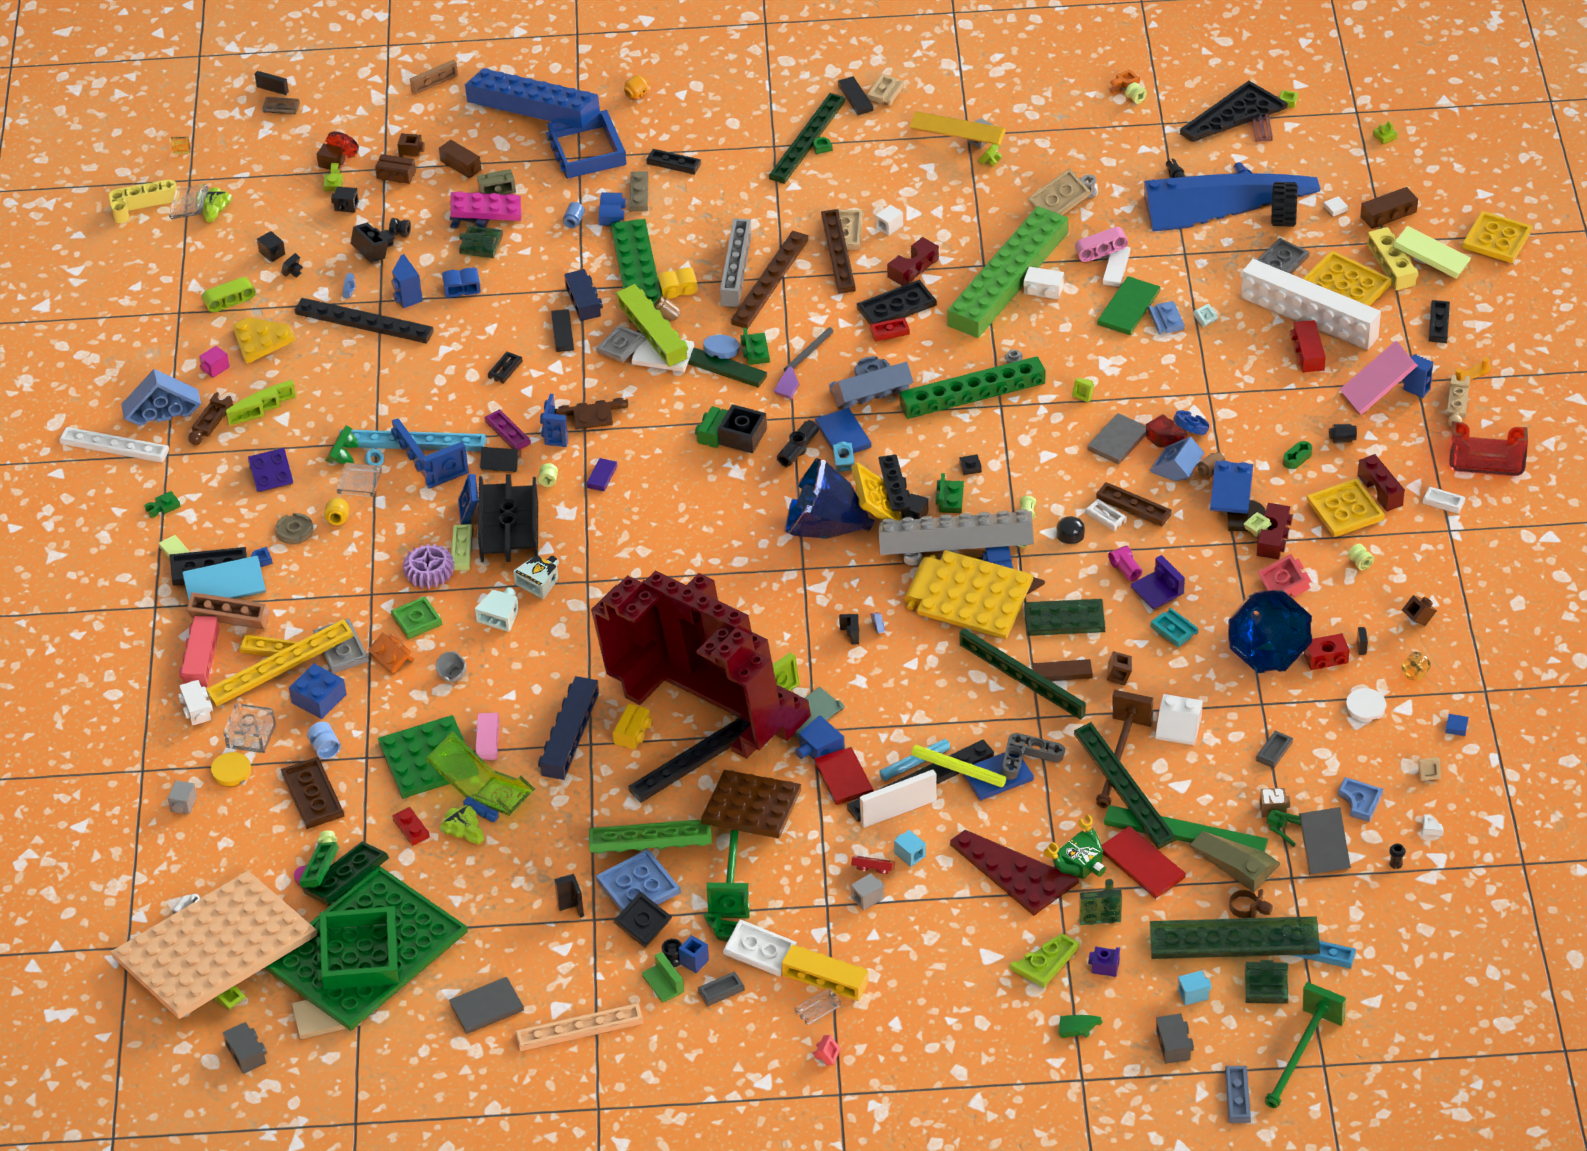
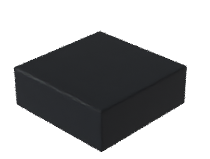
M1358 627L1357 646L1359 655H1366L1368 639L1365 627Z

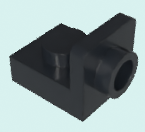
M840 614V630H847V637L851 636V644H859L858 614Z

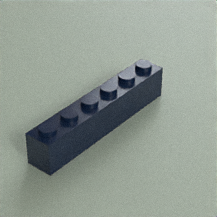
M575 676L573 683L569 684L567 698L563 699L562 710L557 713L556 725L551 728L550 740L546 741L544 754L540 756L538 761V767L541 768L542 776L565 780L599 695L598 680Z

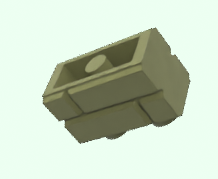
M511 169L477 175L478 189L481 194L496 193L506 195L516 193L515 180Z

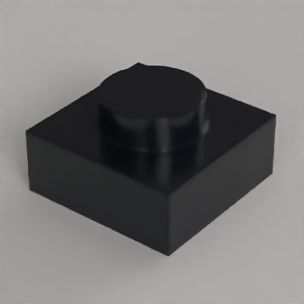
M978 454L959 457L963 475L982 472Z

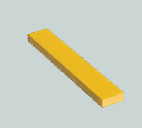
M915 111L910 124V128L914 130L1000 146L1006 131L1004 127Z

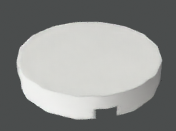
M1362 688L1349 694L1346 709L1352 718L1361 722H1372L1373 719L1377 718L1378 720L1384 715L1386 701L1380 692Z

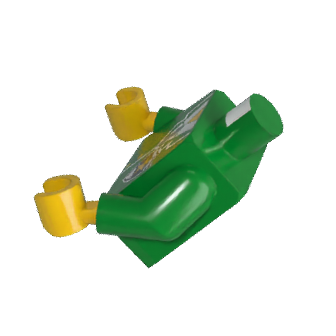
M1086 815L1085 820L1087 824L1084 823L1082 818L1078 820V826L1085 829V832L1080 831L1060 849L1054 842L1044 849V855L1053 858L1052 861L1061 873L1077 876L1081 879L1086 878L1092 872L1101 877L1106 871V867L1102 865L1103 848L1094 828L1090 826L1093 819L1090 815Z

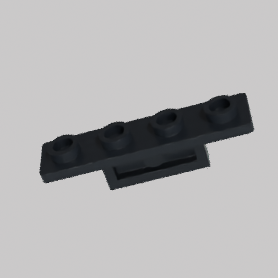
M897 455L880 456L878 458L892 512L909 510L910 503L908 497L910 493L909 490H906V478L902 476Z

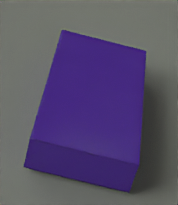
M599 458L587 481V488L605 492L617 468V462Z

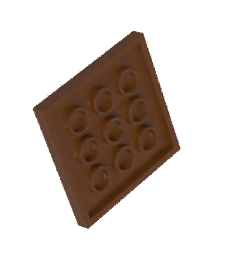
M724 770L701 817V824L779 839L801 792V784L735 772L733 770Z

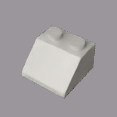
M1163 694L1155 739L1195 745L1202 718L1203 700Z

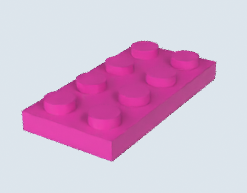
M451 192L450 215L455 218L521 221V196L514 194Z

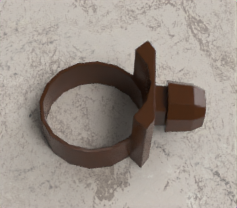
M1263 889L1258 890V897L1251 891L1238 890L1231 895L1229 902L1230 911L1233 915L1240 918H1250L1251 921L1255 919L1258 911L1261 914L1270 915L1273 905L1267 901H1262ZM1243 896L1255 901V903L1250 904V911H1239L1232 906L1231 902L1235 898Z

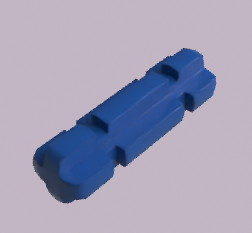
M470 796L463 801V806H471L476 811V814L484 818L487 817V820L495 822L499 818L498 811L490 810V807L479 801L475 802V799Z

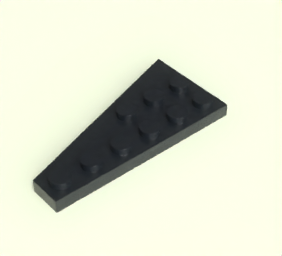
M1248 80L1180 129V135L1194 142L1287 109L1288 103Z

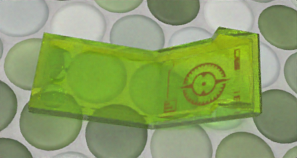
M453 731L425 759L465 798L470 796L475 799V802L479 801L490 807V809L508 816L535 790L521 775L517 779L493 770Z

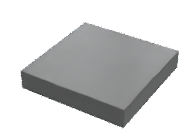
M618 325L596 350L601 355L623 363L646 338L644 334Z

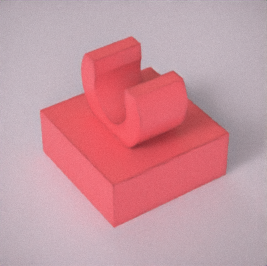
M823 1035L821 1042L816 1044L817 1050L812 1054L817 1060L822 1059L826 1065H834L841 1048L831 1035Z

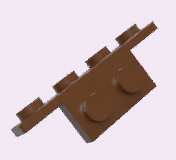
M615 398L611 402L599 400L595 404L579 403L574 407L562 405L555 409V414L574 415L576 430L613 425L611 410L628 408V399Z

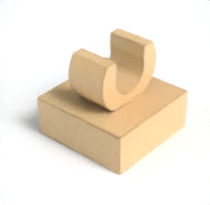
M1439 757L1418 759L1419 779L1421 781L1441 779Z

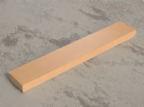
M639 1003L516 1030L515 1033L521 1052L644 1024Z

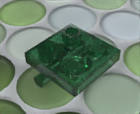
M468 226L466 233H460V240H462L459 248L460 254L494 258L503 237V230Z
M1112 879L1105 881L1103 891L1080 893V925L1121 922L1122 892L1121 889L1115 890L1113 888L1114 882Z
M1273 960L1245 962L1246 1003L1288 1004V963L1273 962Z

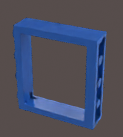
M607 110L600 111L583 129L557 122L547 123V140H551V149L555 151V158L559 162L561 173L564 172L567 179L627 165L625 149ZM603 127L613 152L568 163L558 137Z

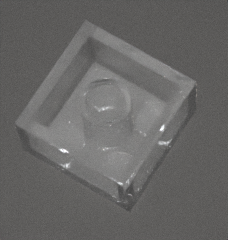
M235 703L223 732L226 748L265 753L276 726L273 708Z

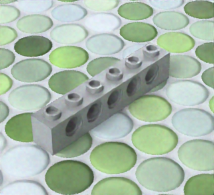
M733 218L720 288L721 306L739 307L752 236L751 219Z

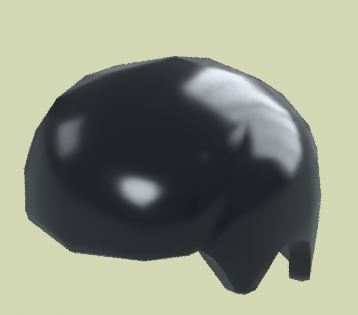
M1074 516L1062 518L1058 521L1056 528L1057 539L1067 544H1075L1082 541L1085 534L1084 523L1080 518Z

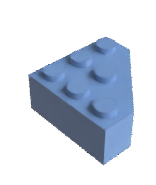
M153 369L124 400L121 406L124 419L140 426L145 425L147 421L157 420V422L171 420L173 416H190L201 405L198 389Z

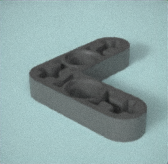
M1012 733L1007 742L1001 775L1011 780L1017 778L1023 755L1051 762H1060L1064 758L1065 748L1056 742L1020 733ZM1031 746H1038L1041 749L1037 750L1032 748ZM1009 754L1017 755L1018 758H1012ZM1009 765L1013 766L1012 770H1009Z

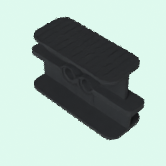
M506 474V483L483 485V478L479 476L478 544L481 563L484 562V554L505 553L506 562H511V549L534 548V554L538 556V494L536 477H533V485L512 486L511 474Z

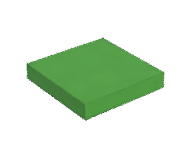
M425 596L391 610V616L407 639L443 625L441 618Z

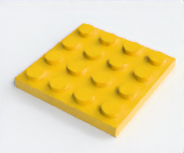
M1331 251L1303 278L1368 306H1371L1392 285V278L1335 251Z

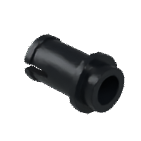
M1396 843L1389 849L1391 855L1389 864L1393 869H1395L1396 863L1397 869L1402 867L1403 857L1406 853L1403 845Z

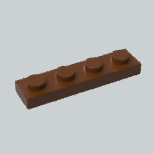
M1107 482L1096 493V499L1159 526H1163L1172 515L1171 509Z

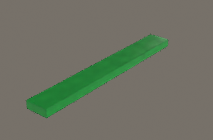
M1109 805L1104 825L1122 829L1131 826L1137 832L1146 833L1129 809ZM1161 816L1176 836V840L1192 843L1204 831L1264 852L1267 848L1268 838Z

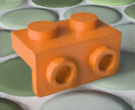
M382 632L368 651L395 674L406 659L413 662L414 658L410 655L411 651L406 646L398 644L400 641L392 634L387 636Z

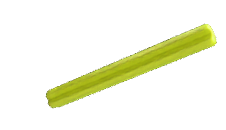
M914 745L912 749V756L999 787H1003L1006 783V776L919 745Z

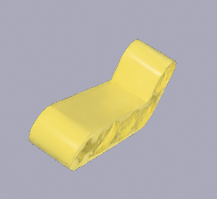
M163 180L114 189L109 193L113 219L116 223L127 222L129 220V210L173 203L179 198L177 185L174 180Z

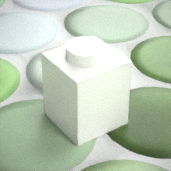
M892 205L876 214V228L888 236L903 226V212Z

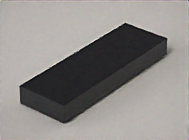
M854 76L838 80L839 88L857 115L873 111L872 103Z
M652 149L646 159L649 165L694 175L701 165V159Z
M1432 300L1429 342L1447 343L1450 301Z
M569 309L551 311L556 352L574 350Z

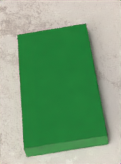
M1127 276L1097 320V325L1131 335L1148 310V306L1153 303L1159 294L1160 286Z

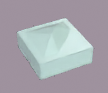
M1209 303L1193 312L1202 328L1217 321L1219 318Z

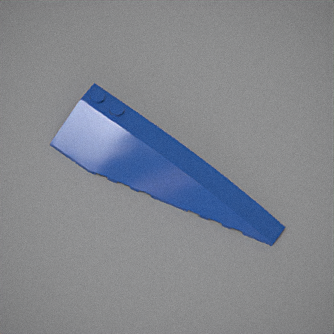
M1262 173L1200 175L1144 181V199L1152 231L1190 228L1198 222L1204 224L1208 223L1209 219L1216 217L1217 219H1222L1227 214L1237 215L1258 209L1263 204L1272 205L1274 182H1296L1298 185L1297 196L1299 197L1320 192V185L1317 177Z

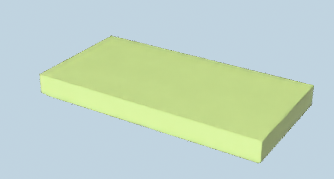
M1409 226L1406 227L1393 245V247L1456 279L1471 260L1470 257Z

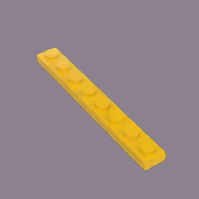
M342 619L206 689L207 694L214 705L218 707L354 637L353 631L346 621Z

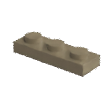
M648 171L631 172L630 212L648 211Z

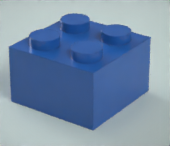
M314 663L289 687L291 703L320 719H323L347 695L343 678Z

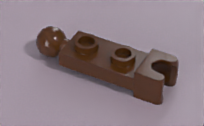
M214 393L210 403L192 426V432L188 436L191 444L199 445L203 440L202 435L210 436L225 416L226 410L233 406L231 396L219 400V393Z

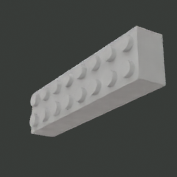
M1020 509L1009 513V511H999L997 514L980 512L978 515L963 513L955 517L951 515H942L940 518L924 516L921 519L906 517L899 521L885 519L879 524L880 554L889 555L1034 544L1032 511Z

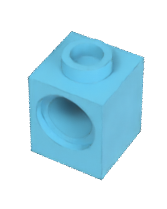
M839 442L833 445L835 472L852 471L851 466L855 464L852 443ZM846 454L848 455V457L841 458L839 457V455Z

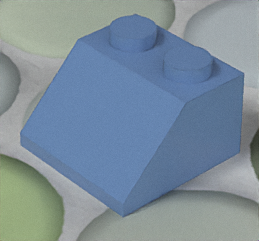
M1190 436L1166 446L1150 471L1173 481L1186 480L1193 474L1192 470L1201 461L1200 459L1204 452Z

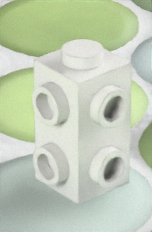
M199 680L179 685L181 693L178 694L180 704H185L183 711L186 719L190 718L192 725L211 720L210 712L213 711L211 701H206L208 695L205 686L201 687Z

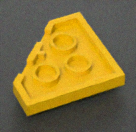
M247 317L232 325L243 358L247 364L296 341L289 324Z

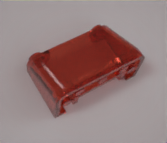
M1452 421L1449 463L1454 471L1508 476L1523 474L1526 468L1528 449L1527 427H1513L1508 432L1507 440L1469 437L1470 429L1467 424Z

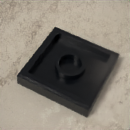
M640 891L614 919L613 923L646 948L670 922L672 916Z

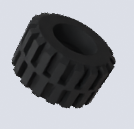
M1274 182L1271 214L1273 226L1294 227L1296 225L1298 194L1296 182Z

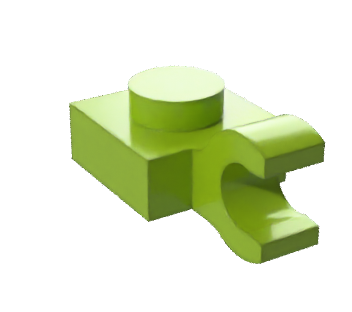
M331 163V174H325L324 191H335L337 186L342 187L343 174H340V170H338L339 163Z

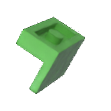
M663 952L656 954V965L642 972V977L661 1002H666L684 992L683 978Z

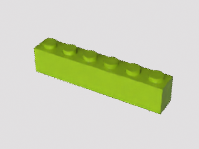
M633 284L616 292L618 306L640 333L645 335L647 341L668 367L688 359L687 343L680 339L678 332L671 328L669 321L664 320L660 310L655 309L651 299L648 300L642 289Z

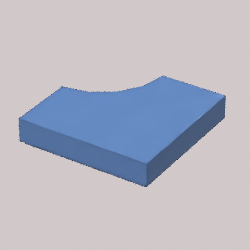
M1345 777L1338 790V796L1349 803L1351 808L1350 816L1370 822L1382 797L1383 789Z

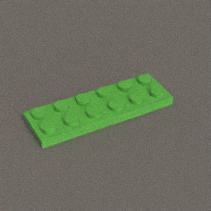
M701 820L589 828V850L597 854L605 853L606 851L624 852L629 849L638 851L647 848L664 849L668 846L680 848L695 844L705 846L708 843H712L711 825L701 824Z

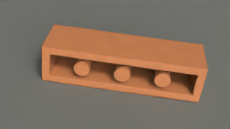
M191 592L187 607L191 618H194V616L217 617L219 623L266 630L270 614L266 604L194 592Z

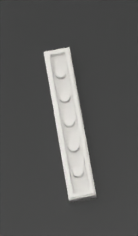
M70 427L65 428L59 439L60 444L160 463H163L169 452V446Z

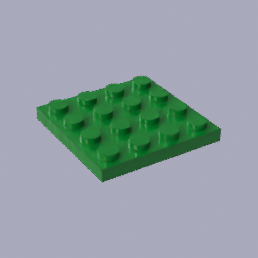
M453 715L378 738L379 746L402 799L478 775L477 767Z

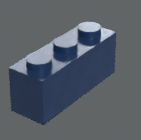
M585 269L564 274L565 287L580 321L600 317V309L603 308L601 298H597L596 287H592L591 276L587 275Z

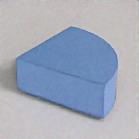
M347 273L343 286V297L349 299L356 288L355 277L352 273Z

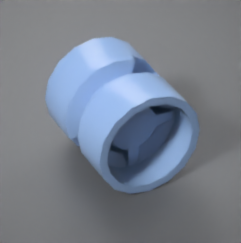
M318 722L308 729L307 737L319 758L329 759L340 751L341 744L329 723Z

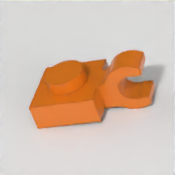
M1128 69L1117 74L1116 79L1110 81L1113 87L1109 90L1114 94L1118 93L1122 87L1127 89L1133 82L1139 84L1140 77Z

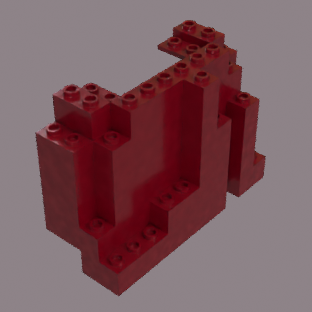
M656 570L642 582L627 575L591 609L606 674L622 682L626 699L641 705L664 681H667L751 723L730 746L732 752L746 759L756 749L760 751L774 735L788 741L811 717L809 701L776 684L768 639L752 632L748 614L718 601L714 580L701 573H698L687 585Z

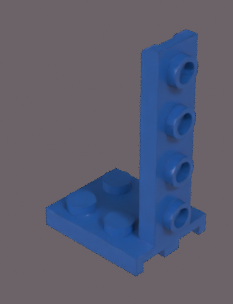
M400 419L392 420V436L394 439H398L401 449H405L408 459L410 461L413 460L417 472L422 473L426 486L429 489L469 473L466 446L463 442L425 456Z

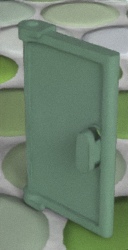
M818 687L805 697L809 701L811 717L795 732V736L799 739L800 732L819 715L827 721L837 712L842 711L845 708L843 703L839 700L836 701L825 690Z

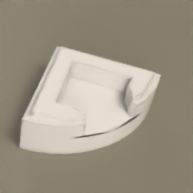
M1424 814L1423 834L1443 836L1444 829L1442 824L1434 820V817Z

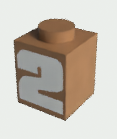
M1285 788L1260 789L1262 817H1268L1273 809L1286 813L1287 808H1290V796H1286Z

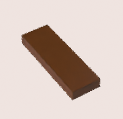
M1090 659L1032 663V670L1050 681L1093 678Z

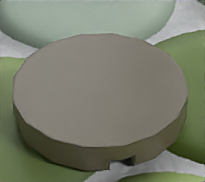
M293 513L292 516L285 515L276 524V535L280 541L286 544H300L307 541L313 534L312 520L305 514Z

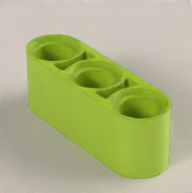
M241 277L206 290L202 294L201 299L208 310L214 313L252 299L256 294V290L248 278Z

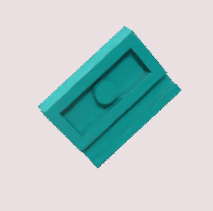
M1169 608L1168 612H1163L1152 620L1150 625L1151 628L1176 647H1180L1190 640L1194 634H1198V628L1172 608Z

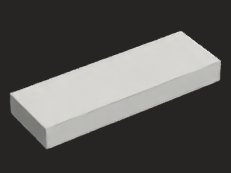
M1125 247L1110 254L1103 278V285L1121 286L1131 247Z

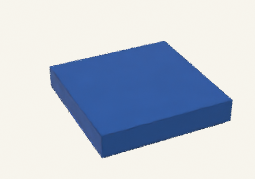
M475 474L467 476L458 498L461 525L470 523L478 504Z

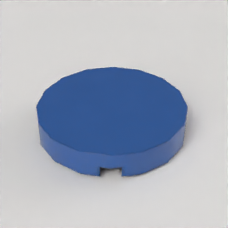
M1179 410L1175 413L1173 421L1182 429L1199 435H1204L1208 432L1210 425L1201 416H1191L1192 413L1185 410Z

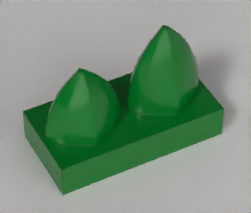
M345 425L325 461L331 464L334 461L346 465L354 464L352 456L347 450L342 448L343 446L347 448L359 447L357 438L351 433L353 428Z

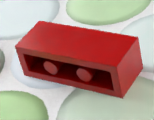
M1316 320L1294 322L1293 330H1290L1291 340H1294V352L1298 353V366L1301 365L1303 373L1325 371L1326 356Z

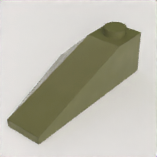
M1204 831L1190 844L1192 849L1252 892H1255L1280 865V862L1264 851Z

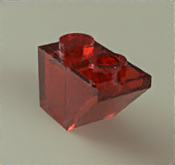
M1164 414L1146 424V438L1157 447L1165 448L1188 438L1186 431L1177 426Z

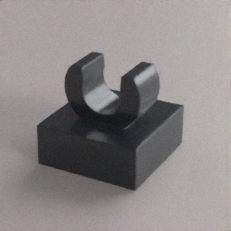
M294 253L283 262L281 273L287 277L291 273L297 278L302 273L300 270L303 267L299 264L300 256Z

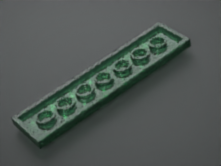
M1317 916L1150 921L1151 959L1320 954Z

